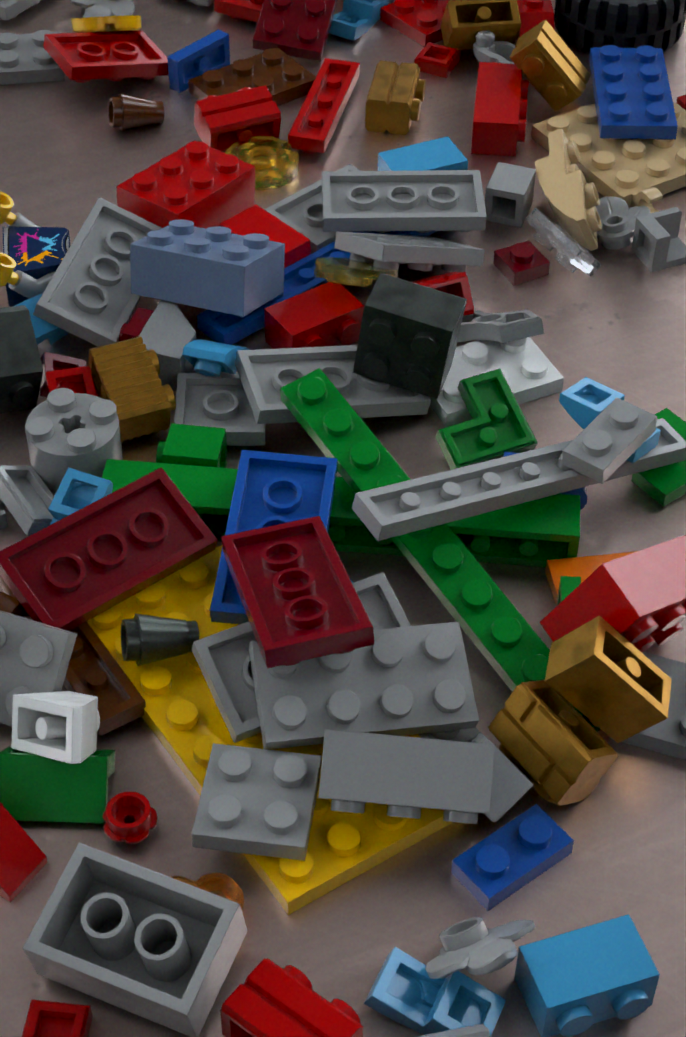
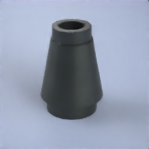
M135 614L134 619H123L121 623L124 661H136L138 666L192 652L193 642L199 640V630L196 621Z

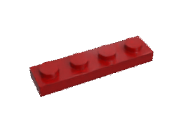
M325 58L288 133V148L302 150L306 153H325L360 76V63Z

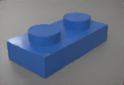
M218 29L167 56L169 88L177 93H181L189 89V79L200 76L206 71L230 65L229 34Z
M535 804L452 860L451 873L489 911L572 854L574 840L543 809Z

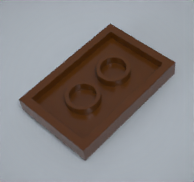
M277 47L266 49L262 53L247 59L236 60L233 64L206 71L200 76L189 79L188 85L189 93L198 100H202L209 95L220 96L237 92L244 87L255 88L266 85L273 101L279 106L306 96L316 76Z

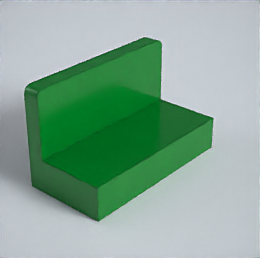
M11 746L0 752V802L16 821L103 823V813L106 811L108 804V778L115 772V750L96 749L82 763L69 764L11 749Z

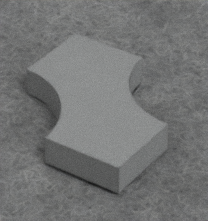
M528 309L505 313L474 311V314L463 316L457 343L472 340H493L506 343L544 334L542 319Z

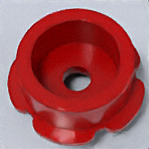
M133 791L119 793L106 806V811L103 813V820L106 824H104L103 830L107 837L114 842L140 843L148 838L149 830L156 827V810L150 807L148 799L140 793ZM127 820H135L133 823H125Z

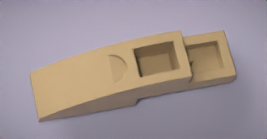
M563 128L549 132V156L535 161L536 174L554 216L567 235L590 251L598 249L597 231L602 230V224L595 207L600 205L597 189L593 182L587 184L581 169L579 170L577 166L578 163H581V157L575 141L568 142Z

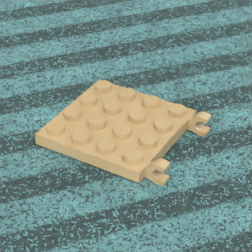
M673 102L678 125L676 139L600 138L595 103L581 106L576 110L559 116H552L547 120L532 125L531 138L548 152V133L563 128L568 142L574 140L578 147L581 163H578L577 166L579 170L581 169L586 182H593L597 191L604 197L614 196L622 198L626 201L628 207L647 206L650 213L658 212L652 203L662 200L664 194L686 186V110Z

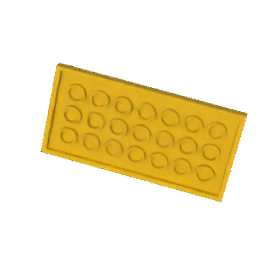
M222 545L87 621L144 698L146 707L144 708V715L141 717L200 796L213 743L263 749L262 735L259 733L239 742H233L193 652L139 666L136 664V661H124L121 650V623L123 619H134L135 614L196 621L199 639L240 625L211 622L210 607ZM418 734L404 735L407 737L421 738ZM323 744L271 750L322 756ZM318 786L305 861L242 854L287 915H290L453 822L443 821V809L421 808V819L387 816L388 804L365 802L364 813L331 811V799L318 798Z

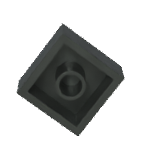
M380 273L364 306L353 373L438 399L452 366L467 299Z

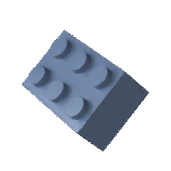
M172 220L168 226L160 230L149 231L146 237L130 244L131 294L244 317L284 292L285 243L269 241V236L265 234L251 233L242 236L232 234L231 229L227 227L214 226L205 229L194 227V222L190 220Z

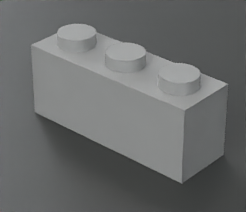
M325 729L318 798L331 799V811L364 813L365 802L388 804L387 816L421 819V808L444 810L443 821L477 824L478 813L490 814L495 744Z

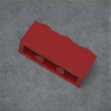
M479 62L471 154L516 157L517 142H525L529 80L522 79V69H518L515 64Z

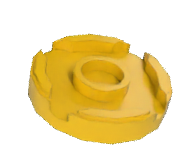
M137 15L71 19L72 29L75 33L138 31L142 28L141 16Z

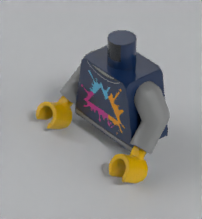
M0 191V224L7 223V227H2L3 253L0 252V286H6L9 307H12L45 291L70 248L71 242L69 230L65 227H41L35 225L19 212L16 214L10 212L14 202L8 194Z

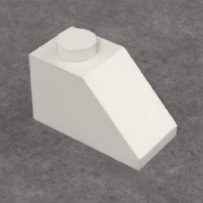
M72 691L13 694L11 749L69 764L82 763L96 751L97 731L100 726V715L97 709L98 697Z

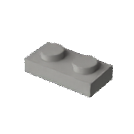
M616 397L563 449L562 464L603 484L654 433L657 416Z

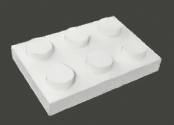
M530 337L506 343L493 340H477L456 346L452 366L438 399L429 397L431 400L430 406L445 427H449L472 419L457 389L462 379L500 368L515 399L520 405L561 392L563 390L564 377Z

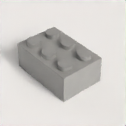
M79 842L22 949L38 975L190 1037H199L248 930L239 903Z

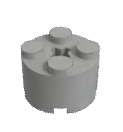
M57 388L48 394L47 400L31 411L26 420L25 431L31 466L52 493L56 494L68 467L102 478L107 459L123 460L119 418L116 405L111 400L102 399L90 394L74 393L69 388Z

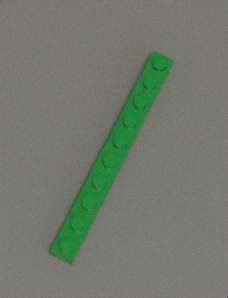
M320 368L280 388L282 402L327 458L338 459V473L355 494L411 480ZM447 523L391 538L456 622L460 623L463 631L512 692L522 682L545 680L550 649ZM575 708V710H576L597 732L601 730L600 728L594 726V725L588 720V718H587L584 714H582L577 708Z

